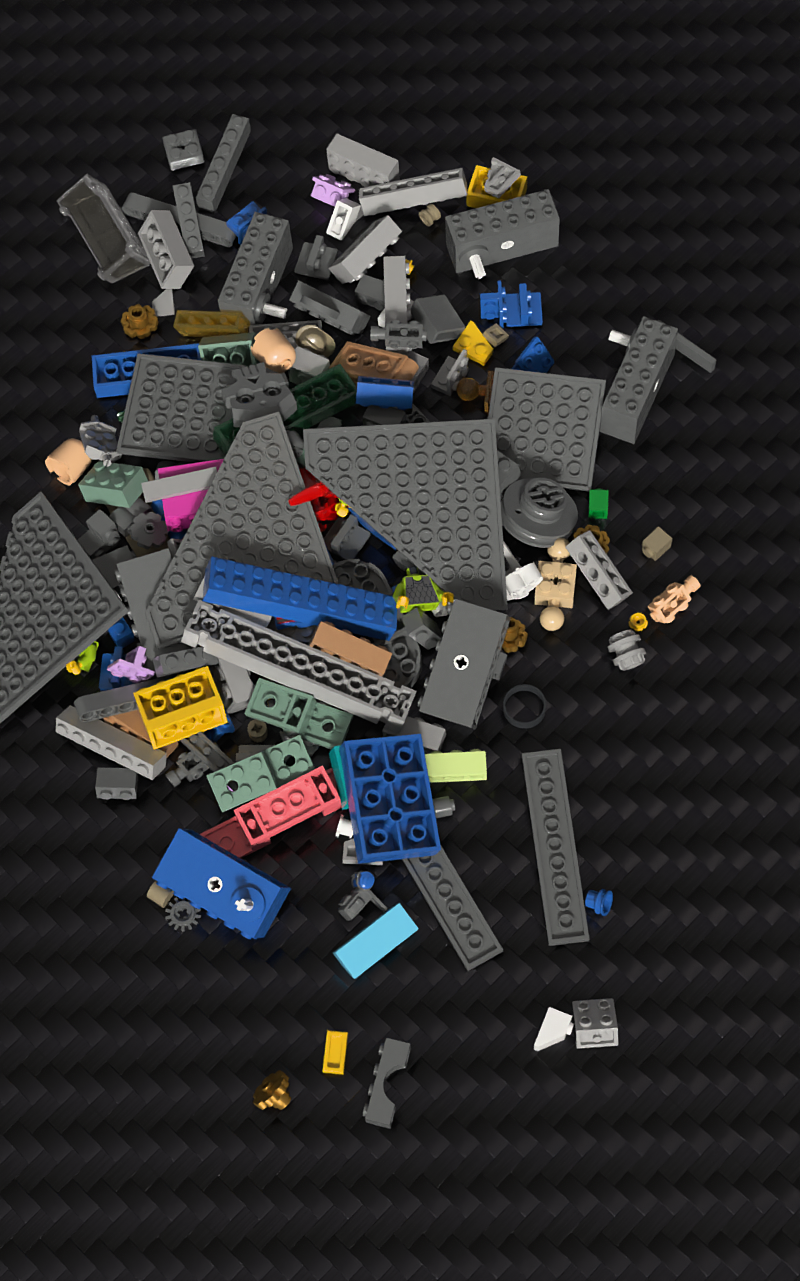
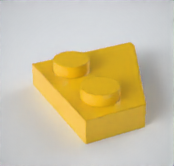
M473 321L469 322L453 345L454 351L461 354L463 349L467 350V357L483 366L493 353L492 346Z

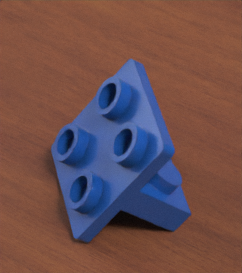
M253 201L226 222V225L238 237L240 245L254 213L258 212L267 215V209L265 207L260 209Z
M501 280L498 281L497 293L480 294L481 319L499 318V325L503 329V323H507L505 287H502Z
M526 283L519 284V293L506 294L507 327L542 325L540 292L530 293V290H527Z
M534 337L515 361L512 370L547 373L554 364V359L540 339Z
M115 647L114 653H104L102 655L100 690H111L136 684L129 681L127 677L114 676L111 674L112 672L107 670V667L116 660H125L127 654H125L123 647Z

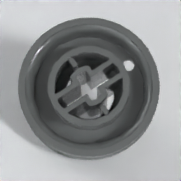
M526 478L515 481L506 489L501 500L503 526L516 539L531 546L550 548L558 538L568 540L577 523L578 511L573 499L560 484L551 479Z

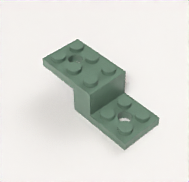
M261 678L257 681L245 711V715L281 727L287 735L296 737L301 734L303 740L331 750L334 746L342 745L345 741L354 718L353 714L317 703L312 695ZM269 698H273L276 701L273 707L265 706ZM326 723H332L334 726L330 732L323 730V726Z
M300 734L207 775V778L220 809L224 812L271 792L315 770V767ZM287 755L294 756L295 764L293 766L285 764L284 759ZM230 780H235L238 783L237 791H230L227 785Z

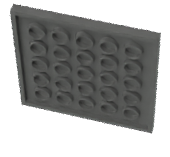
M137 354L118 440L117 454L195 463L225 459L231 447L235 427L231 409L226 408L222 398V388L228 384L232 376V370L242 369L246 366Z
M495 368L488 419H495L497 451L519 466L521 476L516 481L526 478H547L557 482L564 489L591 490L606 380Z

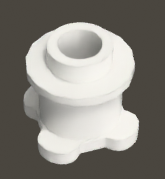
M341 815L336 836L338 837L339 834L350 836L349 838L351 839L353 835L351 820L344 819V815Z

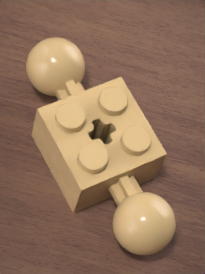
M565 538L556 539L554 545L547 548L548 555L553 559L552 562L539 561L538 570L543 580L536 586L535 605L547 606L540 614V623L549 631L558 630L564 623V614L559 607L573 608L577 564L564 563V560L570 556L566 549L569 541Z

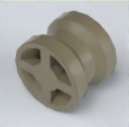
M429 204L425 210L419 212L421 220L427 226H431L434 220L441 218L439 210L433 204Z
M254 719L248 724L247 729L252 741L258 743L267 738L268 729L265 722Z

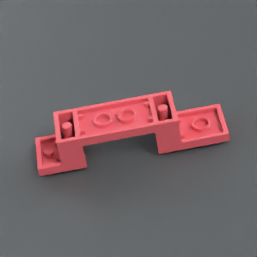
M322 765L235 809V817L200 835L237 857L243 858L271 844L270 837L321 811L326 816L342 808L333 769L330 768L325 771Z

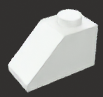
M347 198L337 200L326 233L339 240H343L356 221L361 205Z
M549 1007L534 1044V1050L544 1049L564 1040L566 1034L570 1035L574 1027V1023L571 1022L572 1016Z

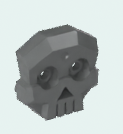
M264 362L232 370V376L228 384L222 388V398L226 408L231 409L234 427L240 428L245 421L280 412L284 422L297 410V404L292 392L289 390V382L285 373L275 372L265 367Z

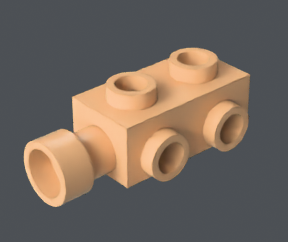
M690 575L684 580L683 585L674 582L667 586L666 590L661 595L655 597L653 602L648 605L653 620L664 624L672 622L675 619L674 615L678 611H683L689 606L688 602L691 600L689 594L700 588L698 580Z

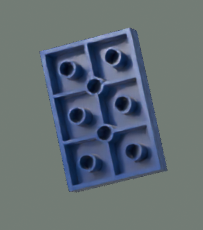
M421 734L344 741L339 750L358 864L436 855L441 850Z

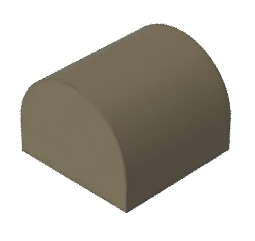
M156 880L148 890L147 897L164 908L174 895V891L170 888L164 889L158 886Z

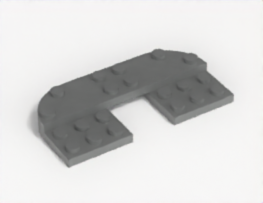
M348 559L332 565L340 585L393 596V592L384 574L372 563L362 562L359 559ZM397 608V629L391 639L386 641L373 638L374 643L372 644L386 647L388 652L392 653L382 677L394 681L393 686L401 688L403 685L411 689L422 671V652L418 642L407 634L401 618L404 614L400 613V608Z

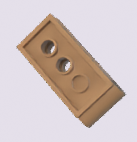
M347 341L329 369L331 373H335L333 378L336 383L357 387L358 376L411 381L419 366L414 360L408 358L407 355Z

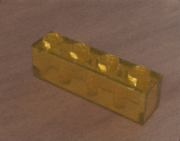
M177 310L173 327L182 336L212 337L248 333L250 321L241 312Z

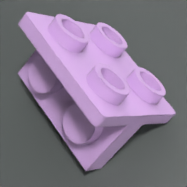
M320 174L312 178L316 183L311 197L335 207L337 200L348 199L349 193H353L355 189L350 187L351 184L348 182L336 181V177L326 174L325 176Z
M141 646L127 653L125 660L118 659L107 667V670L112 672V675L127 677L133 683L144 682L153 677L155 673L152 670L141 667L144 665L147 657L145 655L146 648Z

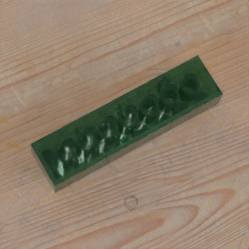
M341 364L289 389L296 401L297 410L283 424L285 430L300 433L303 429H307L356 404L357 387ZM233 418L214 427L213 439L225 457L240 429L239 427H234Z

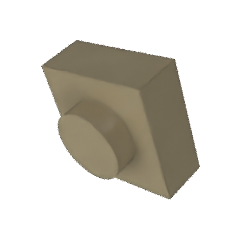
M497 323L483 333V336L494 347L506 341L509 336Z

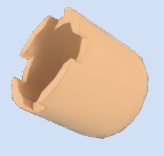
M266 328L254 337L255 343L250 348L251 352L260 363H265V367L281 373L288 371L293 366L296 359L295 349L279 329L270 330Z
M74 438L65 440L45 460L48 470L51 473L54 471L59 476L57 479L66 485L76 482L92 462V459L84 451L82 441Z

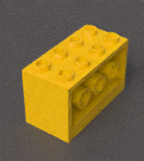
M208 666L196 668L192 672L177 675L175 678L167 681H160L156 685L141 688L133 693L154 750L191 735H196L198 732H204L228 723L222 700Z

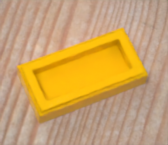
M327 1030L323 1073L344 1075L348 1032Z

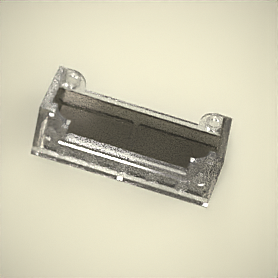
M86 174L57 200L60 212L64 216L68 215L71 217L99 264L97 274L103 281L107 280L110 283H114L151 264L142 243L104 183Z

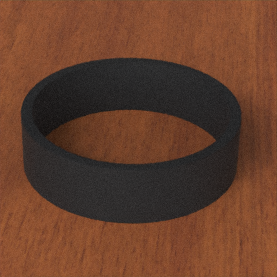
M527 684L518 685L510 689L505 695L503 712L508 722L518 728H531L539 724L544 718L546 700L538 688ZM519 691L533 692L542 700L543 711L537 719L531 722L516 721L506 710V702L509 697Z

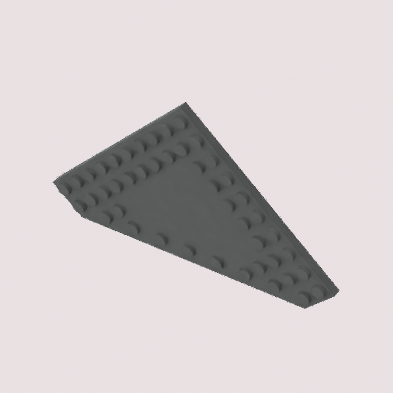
M280 412L242 423L145 612L157 650L181 643L186 625L198 603L193 599L205 576V569L211 556L339 584L311 502L308 501L296 506L289 505L288 500L306 488Z
M495 419L303 429L305 469L425 575H428L442 590L453 593L454 600L458 599L493 611L508 610Z
M42 492L38 493L13 515L11 522L13 523L12 531L8 533L5 545L7 547L6 555L2 557L0 565V723L66 667V664L73 661L129 612Z

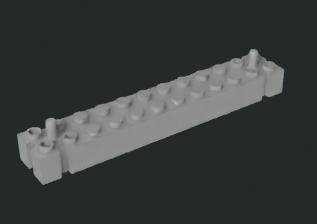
M201 600L198 601L192 617L186 625L181 642L195 648L197 644L203 646V651L294 690L312 695L318 700L375 724L378 721L386 723L385 728L397 733L400 732L416 694L415 690L403 685L401 688L393 686L394 681L223 609H220L219 612L212 610L213 605Z

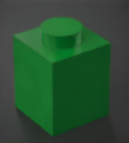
M601 488L590 490L588 518L607 519L608 490Z

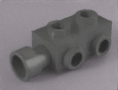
M393 320L390 323H386V328L371 326L370 337L371 341L385 339L386 347L416 349L422 348L423 341H426L427 330H423V324L417 321L401 324L400 321Z
M192 751L189 753L184 752L178 757L179 761L176 762L178 768L174 771H169L165 775L170 783L176 787L184 777L189 782L200 778L209 767Z

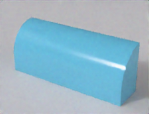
M396 903L387 912H384L335 950L333 954L345 970L355 979L416 932L418 927L400 903Z

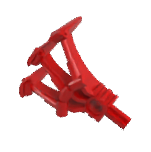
M305 468L299 469L306 489L288 500L289 505L296 506L310 501L317 522L325 521L330 516L331 511L329 506L324 507L320 505L319 497H323V495L328 493V488ZM318 523L320 531L322 533L327 528L326 524L322 525Z

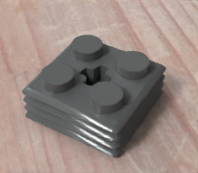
M196 129L162 137L171 170L204 163Z

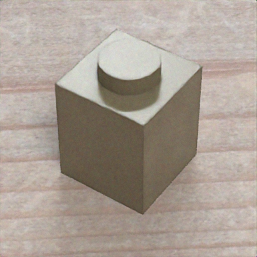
M658 526L643 540L642 551L648 558L656 561L671 547L672 538Z

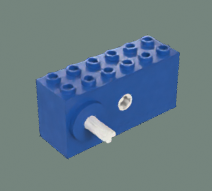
M184 828L178 829L152 876L153 879L157 880L156 884L164 889H172L175 896L181 899L187 898L190 900V905L197 909L204 908L207 910V915L214 919L220 918L224 920L223 924L231 929H239L241 931L240 934L250 940L251 938L265 937L291 889L289 886L197 832Z

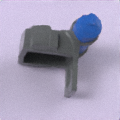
M368 871L355 872L351 876V885L354 889L350 895L346 894L342 897V900L339 902V913L346 920H352L370 900L382 912H387L388 908L370 890L374 884V876Z

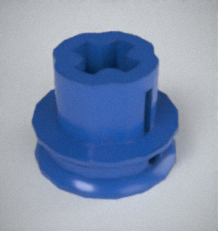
M601 889L599 892L589 890L585 906L595 909L596 914L601 913L602 916H606L613 902L612 891L606 892L605 889Z

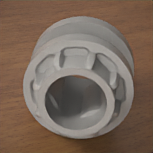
M633 630L622 631L609 639L610 645L608 650L609 652H615L617 658L613 660L614 665H618L623 671L637 667L645 661V648H638L637 643L641 638L639 635H635Z

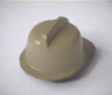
M305 325L296 333L295 340L298 347L307 348L312 353L324 355L327 358L333 354L335 350L334 339L319 327Z

